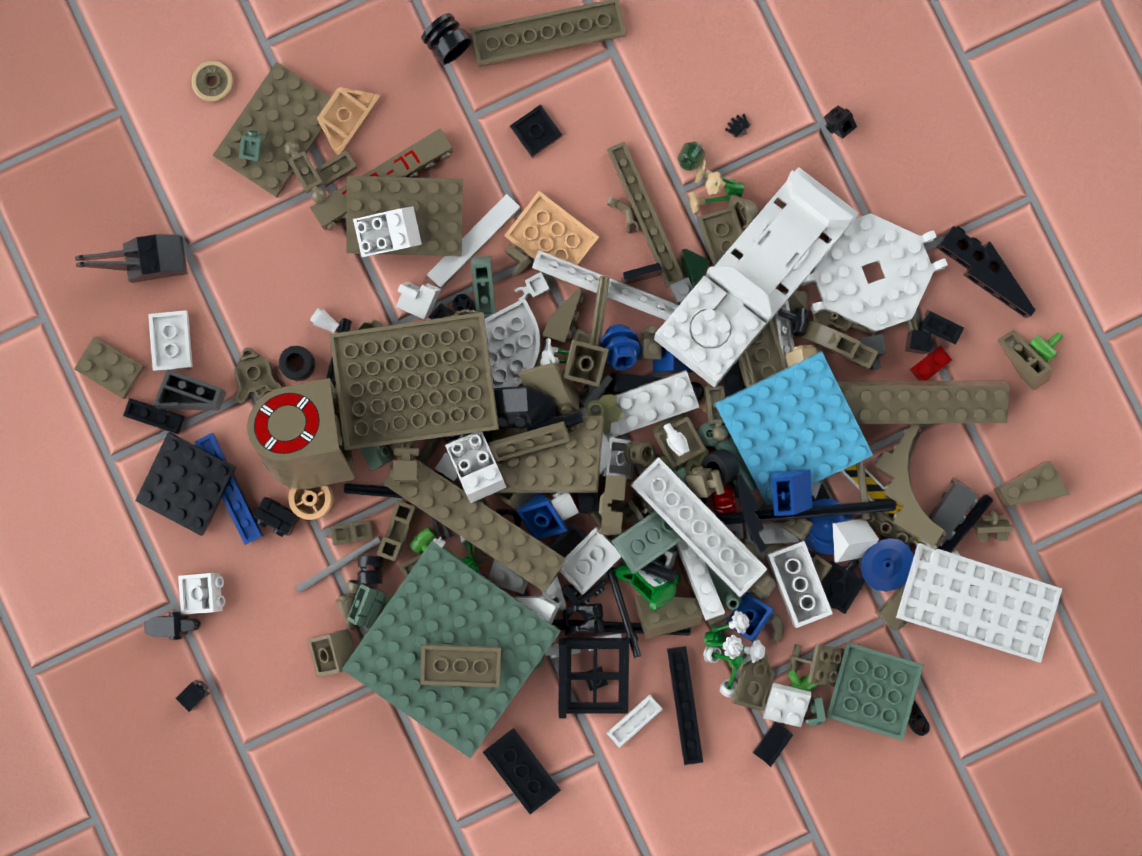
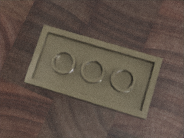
M443 644L421 645L420 685L500 687L501 647Z

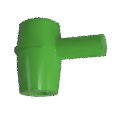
M1057 332L1047 342L1037 335L1028 345L1046 362H1050L1057 354L1053 347L1063 336Z
M427 526L414 537L409 544L410 548L415 553L421 554L426 550L431 541L436 538L437 534Z
M795 671L788 673L789 678L793 682L789 687L811 691L818 686V684L808 683L809 674L799 678Z

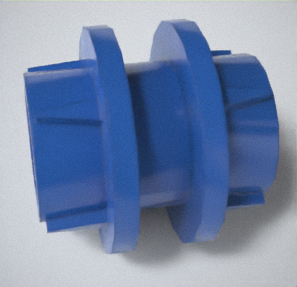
M625 325L610 326L600 341L602 348L609 349L606 363L618 370L632 368L641 354V347L638 343L636 332Z

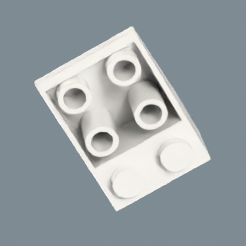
M413 206L353 219L362 257L422 244Z
M483 432L472 433L445 445L470 503L507 488Z

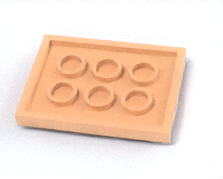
M538 191L504 235L534 260L538 251H541L577 266L599 239L595 233L540 191Z

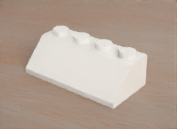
M805 541L765 554L793 627L798 628L833 614Z

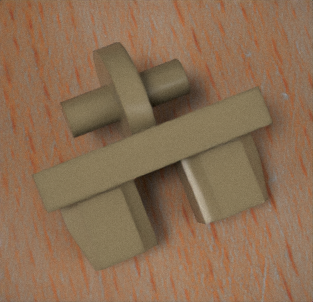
M637 495L629 500L628 504L622 509L626 517H630L635 513L639 519L632 525H635L654 512L652 507L645 500L641 502Z
M990 510L989 516H983V521H977L973 525L980 542L990 541V533H996L997 540L1007 541L1009 532H1013V525H1010L1008 520H1004L1003 515H997L996 510Z

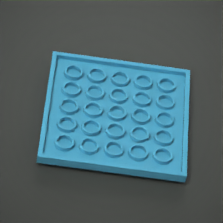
M822 351L715 403L766 505L773 503L771 472L810 469L812 485L873 456Z

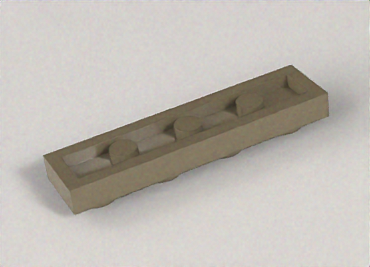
M563 421L490 442V449L496 462L569 442L570 435Z

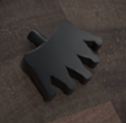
M745 114L742 115L743 119L737 115L738 121L731 118L733 124L728 122L727 125L730 129L725 128V131L734 137H737L740 132L746 135L747 133L744 129L749 128L750 124Z

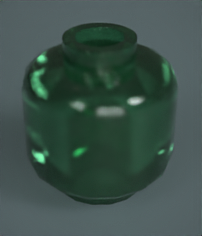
M688 142L682 146L678 154V162L681 168L692 171L701 166L705 157V151L701 144L698 142Z

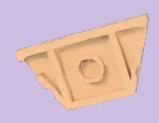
M338 87L317 117V120L336 155L341 154L380 95Z

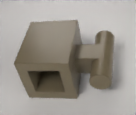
M655 326L646 327L641 330L644 339L638 340L641 354L637 360L653 361L661 359L662 346L654 340V333L657 330Z
M395 448V456H402V461H393V466H390V477H393L395 482L419 483L420 463L418 461H411V456H419V448Z
M702 466L693 468L692 472L685 476L688 488L698 498L709 497L715 491L717 495L724 493L719 470L712 471L711 468L703 469Z

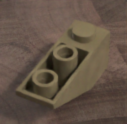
M580 287L549 316L543 338H550L552 341L564 345L566 340L570 341L573 330L570 329L572 322L576 323L579 312L576 311L578 304L582 305L585 294L582 293L583 288Z

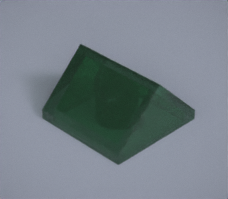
M683 249L680 259L686 277L689 278L694 288L702 279L710 260L688 249Z

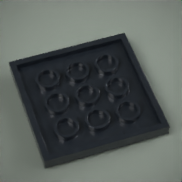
M168 432L135 501L203 536L237 467Z

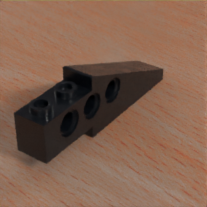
M952 226L948 229L936 248L965 267L967 270L963 276L1024 318L1031 317L1035 312V308L992 243L989 241L982 246L981 241L977 238H971L966 235L964 229L958 226ZM958 242H962L965 245V250L958 248ZM974 253L980 255V261L974 259ZM990 263L996 266V272L990 270Z

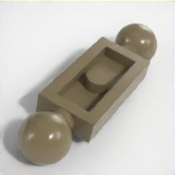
M288 141L284 146L285 153L292 156L288 159V163L306 194L312 191V200L315 203H323L327 198L325 190L319 188L323 185L321 178L306 152L299 153V145L295 141Z
M710 385L704 388L709 426L715 425L712 433L714 439L724 441L728 436V431L723 426L725 423L715 403L726 398L724 385H716L715 388Z

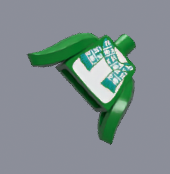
M628 565L615 568L616 576L625 582L631 583V586L650 603L649 608L654 612L671 602L676 593V583H679L681 580L678 572L675 581L670 582L642 570L633 574Z

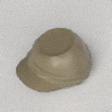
M737 195L730 197L728 207H735L741 228H747L759 214L757 205L750 199L740 198Z

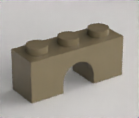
M397 500L391 515L389 528L377 552L378 556L394 562L398 561L418 507Z

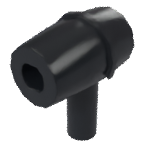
M781 308L778 311V315L791 320V334L798 337L805 335L809 322L808 310L805 308H795L792 313Z

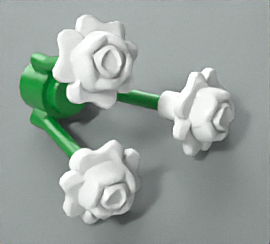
M741 611L734 612L732 616L733 621H730L729 624L712 627V632L705 633V645L709 647H723L726 650L725 655L731 659H735L736 656L739 657L741 651L750 654L752 663L758 662L765 655V647L761 644L760 640L754 641L751 646L743 647L741 638L731 635L724 642V635L720 633L722 630L736 628L738 633H746V629L749 626V618Z

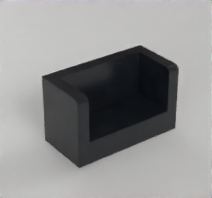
M572 523L568 530L563 532L549 548L566 558L587 536Z

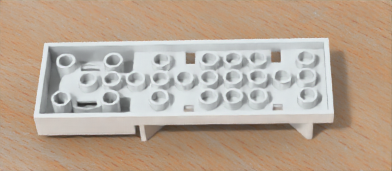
M798 167L795 172L792 170L784 185L714 267H709L706 276H703L658 329L654 340L715 388L857 218L859 213ZM778 199L787 204L783 209L775 204ZM822 232L832 239L829 244L819 238ZM735 249L743 254L740 260L732 255ZM779 284H782L789 290L786 295L776 289Z

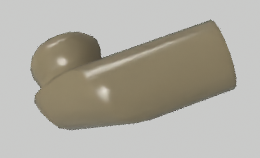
M772 614L767 621L774 628L771 640L780 642L784 624L779 615Z

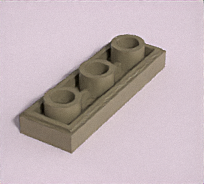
M884 512L870 513L871 519L866 520L874 531L885 538L900 539L908 546L914 539V537L896 527L893 523L894 519ZM858 514V516L856 517V519H861V518H863V515H862V514ZM887 524L889 528L885 529L883 528V525Z

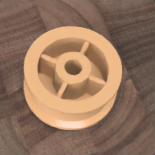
M329 485L310 489L291 488L288 501L291 510L298 517L306 520H316L329 513L333 506L334 495ZM310 495L313 496V501H312V502L309 501V496H310Z

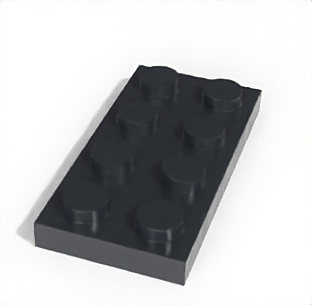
M512 728L483 751V754L529 814H532L561 791L515 728Z

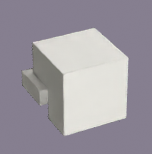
M411 282L400 284L398 292L401 293L396 307L419 318L426 319L432 313L441 289L429 283L421 287Z

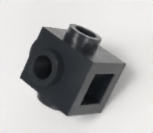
M839 105L824 116L826 129L831 134L834 133L842 139L857 128L851 111Z

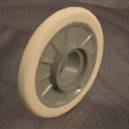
M218 61L202 63L195 69L192 75L193 90L199 98L205 101L216 102L224 99L230 93L233 86L231 71L226 65ZM216 77V85L209 86L207 83L208 79Z

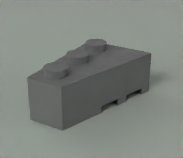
M167 369L153 406L157 409L219 411L226 392L222 388Z
M954 477L950 481L953 485L947 493L944 492L941 497L943 499L937 507H934L929 515L931 521L945 531L946 536L942 540L943 543L953 537L955 527L963 523L967 516L965 515L969 508L972 509L978 501V495Z

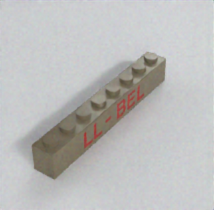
M440 128L362 176L417 178L421 171L432 169L436 162L448 159L454 151ZM347 185L329 195L323 203H316L310 207L324 230L335 228L342 219L347 220Z

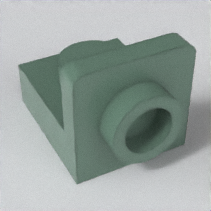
M248 130V132L241 135L239 158L258 162L260 160L261 144L265 135H261L260 132L255 130Z
M813 696V702H810L811 713L815 714V716L806 717L804 720L810 726L822 725L823 721H826L821 696Z

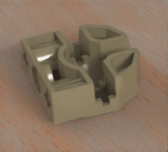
M606 475L605 491L600 496L599 514L602 517L601 528L597 530L599 534H621L623 512L611 511V507H608V504H612V501H624L626 477Z

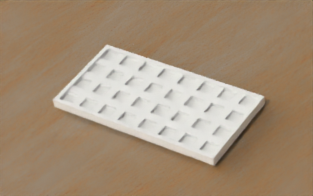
M918 543L896 618L1041 663L1062 588L940 549L935 551L927 545Z

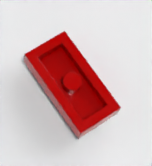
M940 345L910 368V371L918 381H927L953 360Z

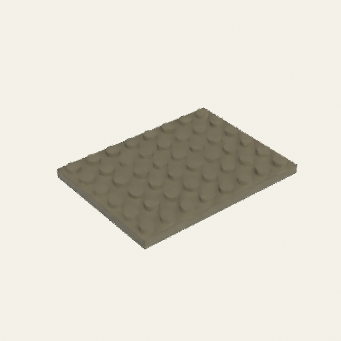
M483 312L329 334L345 450L499 429Z

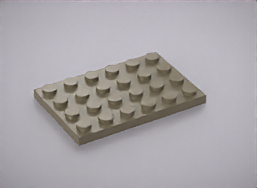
M276 62L213 156L277 198L294 173L288 163V159L292 156L285 153V144L288 141H295L299 145V153L303 151L306 154L323 131L317 117L331 97ZM248 130H255L260 132L261 135H265L261 144L260 160L258 162L239 158L241 135L248 132Z
M347 176L346 253L361 254L353 219L413 206L422 244L379 254L462 256L463 179Z
M583 416V423L566 427L570 435L569 442L496 462L507 488L495 493H597L604 417ZM552 417V418H550V419H548V420H546V421H549V420H552V419H555V418H559V417ZM527 428L491 430L490 437L492 440L489 441V448L490 442L528 432Z

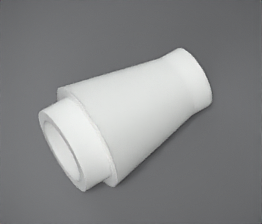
M317 308L310 319L313 325L332 333L339 326V323L324 309Z

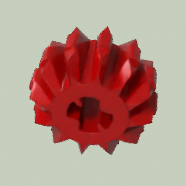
M728 483L723 486V494L717 495L716 491L712 493L716 514L735 512L732 487Z

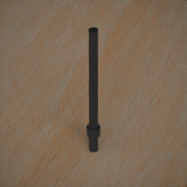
M612 566L607 571L627 634L625 637L629 638L633 656L637 658L641 656L637 643L639 640L637 633H634Z

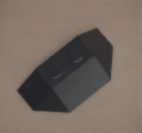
M529 386L494 388L499 429L534 427L557 414L553 397L546 396Z

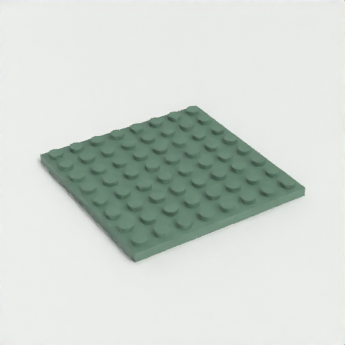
M431 541L342 670L471 759L561 630L437 543ZM443 644L501 647L500 687L420 685L421 645Z

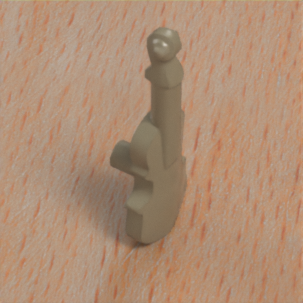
M824 310L812 315L813 322L824 326L831 325L841 331H847L851 328L863 333H871L872 336L879 333V331L874 333L860 324L848 321L837 312L831 313Z

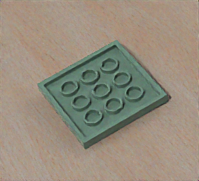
M847 642L827 718L903 741L923 664Z

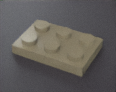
M93 337L74 370L125 399L145 366L100 339Z

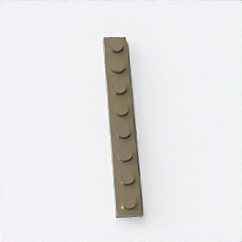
M624 141L608 148L607 152L655 262L661 264V275L666 287L669 288L671 284L685 278Z

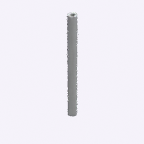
M377 536L297 585L298 592L301 593L358 558V555H363L381 544L380 537Z

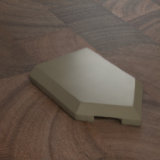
M766 652L764 657L759 659L758 662L752 663L751 659L743 665L733 697V704L764 711L775 675L768 663Z

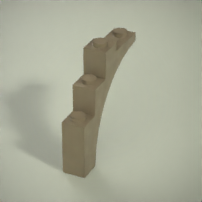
M912 424L906 427L903 432L904 437L894 445L892 454L885 450L883 454L877 457L875 467L880 473L893 480L892 482L889 481L885 486L884 495L888 500H894L898 506L902 507L901 510L898 509L894 514L893 523L895 526L936 551L946 533L922 511L912 490L910 478L911 457L915 444L922 433L920 425Z

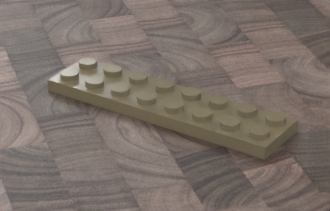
M605 0L470 28L478 67L626 37L619 0Z

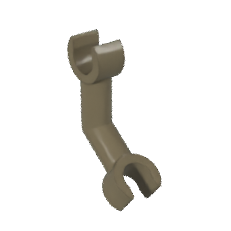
M610 197L607 205L625 212L628 223L626 231L630 233L629 226L634 225L638 232L639 225L634 220L632 208Z

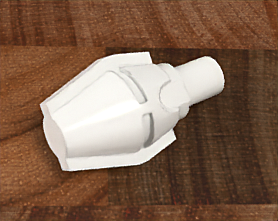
M670 423L666 424L663 428L668 434L666 440L669 447L679 457L689 452L690 450L684 435L674 430Z

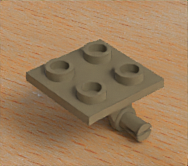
M794 644L793 653L789 658L791 659L789 671L797 673L799 661L811 664L808 683L835 687L842 648L816 644L813 660H808L800 657L802 646Z

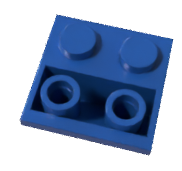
M810 469L771 472L774 516L795 515L813 508Z

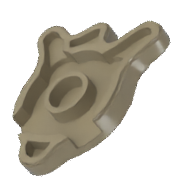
M245 348L242 351L240 361L234 370L235 380L238 384V391L235 397L236 402L240 404L245 403L251 393H254L260 399L266 393L283 387L274 378L271 363L265 357L257 354L252 348Z

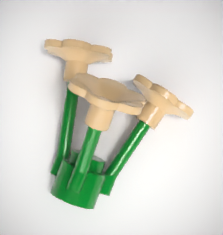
M703 160L697 170L695 183L700 182L702 177L708 178L705 186L708 189L709 195L718 194L720 189L725 188V194H728V196L705 199L698 198L696 192L692 191L690 193L692 213L694 215L699 213V206H703L705 203L727 201L732 195H737L741 198L744 192V184L721 177L720 172L712 173V171L706 170V161Z

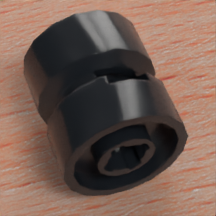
M358 555V567L361 570L357 572V583L382 584L383 573L380 571V568L383 567V557ZM367 565H374V570H367Z

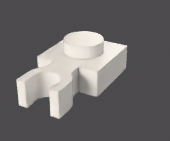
M540 272L525 280L527 286L518 287L515 289V292H524V295L519 298V300H522L523 298L527 299L530 294L533 298H536L551 290L543 272Z

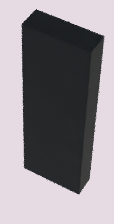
M129 398L123 414L124 417L175 434H179L185 416L164 409H157L155 406Z

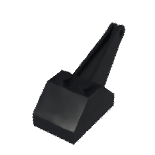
M154 234L141 236L124 243V250L75 256L76 261H86L76 263V267L127 271L128 281L131 283L188 274L183 237L181 235ZM125 257V261H126V262H124V261H89V260H99V259H109V258Z

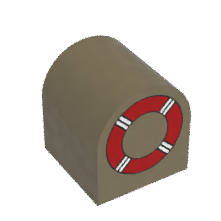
M330 378L278 388L265 394L257 401L248 417V437L272 475L281 484L294 489H310L355 480L352 451L344 449L338 396Z

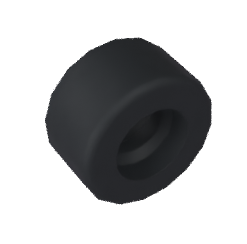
M298 345L290 346L280 354L278 360L282 374L291 380L303 381L314 372L315 359L312 353L304 347ZM295 356H300L304 360L303 368L298 371L290 367V360Z
M717 450L706 455L702 460L701 466L703 469L719 470L723 486L737 478L739 465L735 456L728 450Z

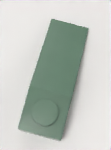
M491 256L472 257L471 268L477 313L483 312L484 318H487L496 313Z

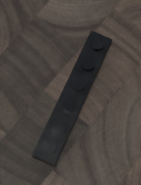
M686 646L667 648L684 765L703 763Z

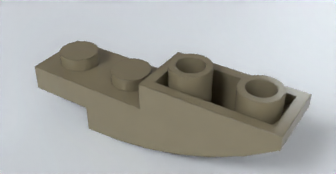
M810 320L807 324L805 335L800 337L869 370L878 355V351L862 344L861 341Z

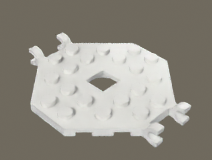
M873 214L856 218L817 264L814 272L810 273L801 284L805 286L815 282L822 302L812 304L810 307L812 314L824 310L831 313L837 312L844 319L860 324L874 333L910 321L915 314L933 272L943 270L948 266L945 258L931 264L924 244L932 242L936 238L934 230L919 236ZM878 262L885 278L868 284L862 267Z

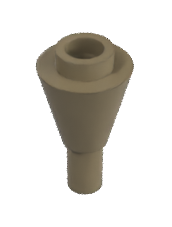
M349 593L342 594L335 601L345 618L347 629L352 630L355 628L354 624L349 622L347 617L354 602V596H350Z

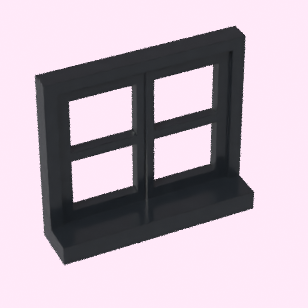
M559 638V718H566V714H628L629 638ZM571 649H593V672H571ZM597 649H619V672H597ZM571 680H593V702H571ZM597 680H619L618 702H597Z

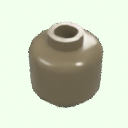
M766 570L749 588V593L759 600L768 598L777 585L774 575Z

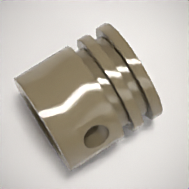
M631 441L625 445L623 455L625 461L629 464L648 466L654 462L656 450L651 443Z

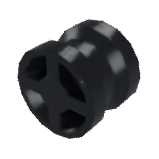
M458 294L453 300V306L456 311L463 309L472 310L473 308L472 300L466 294Z

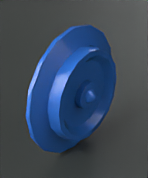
M825 498L812 502V506L842 504L837 500ZM852 514L804 518L813 523L812 529L804 539L805 544L817 553H834L832 523L853 520Z
M887 538L879 540L863 556L861 563L862 576L866 583L875 590L885 592L895 590L906 583L914 555L910 547L900 539Z

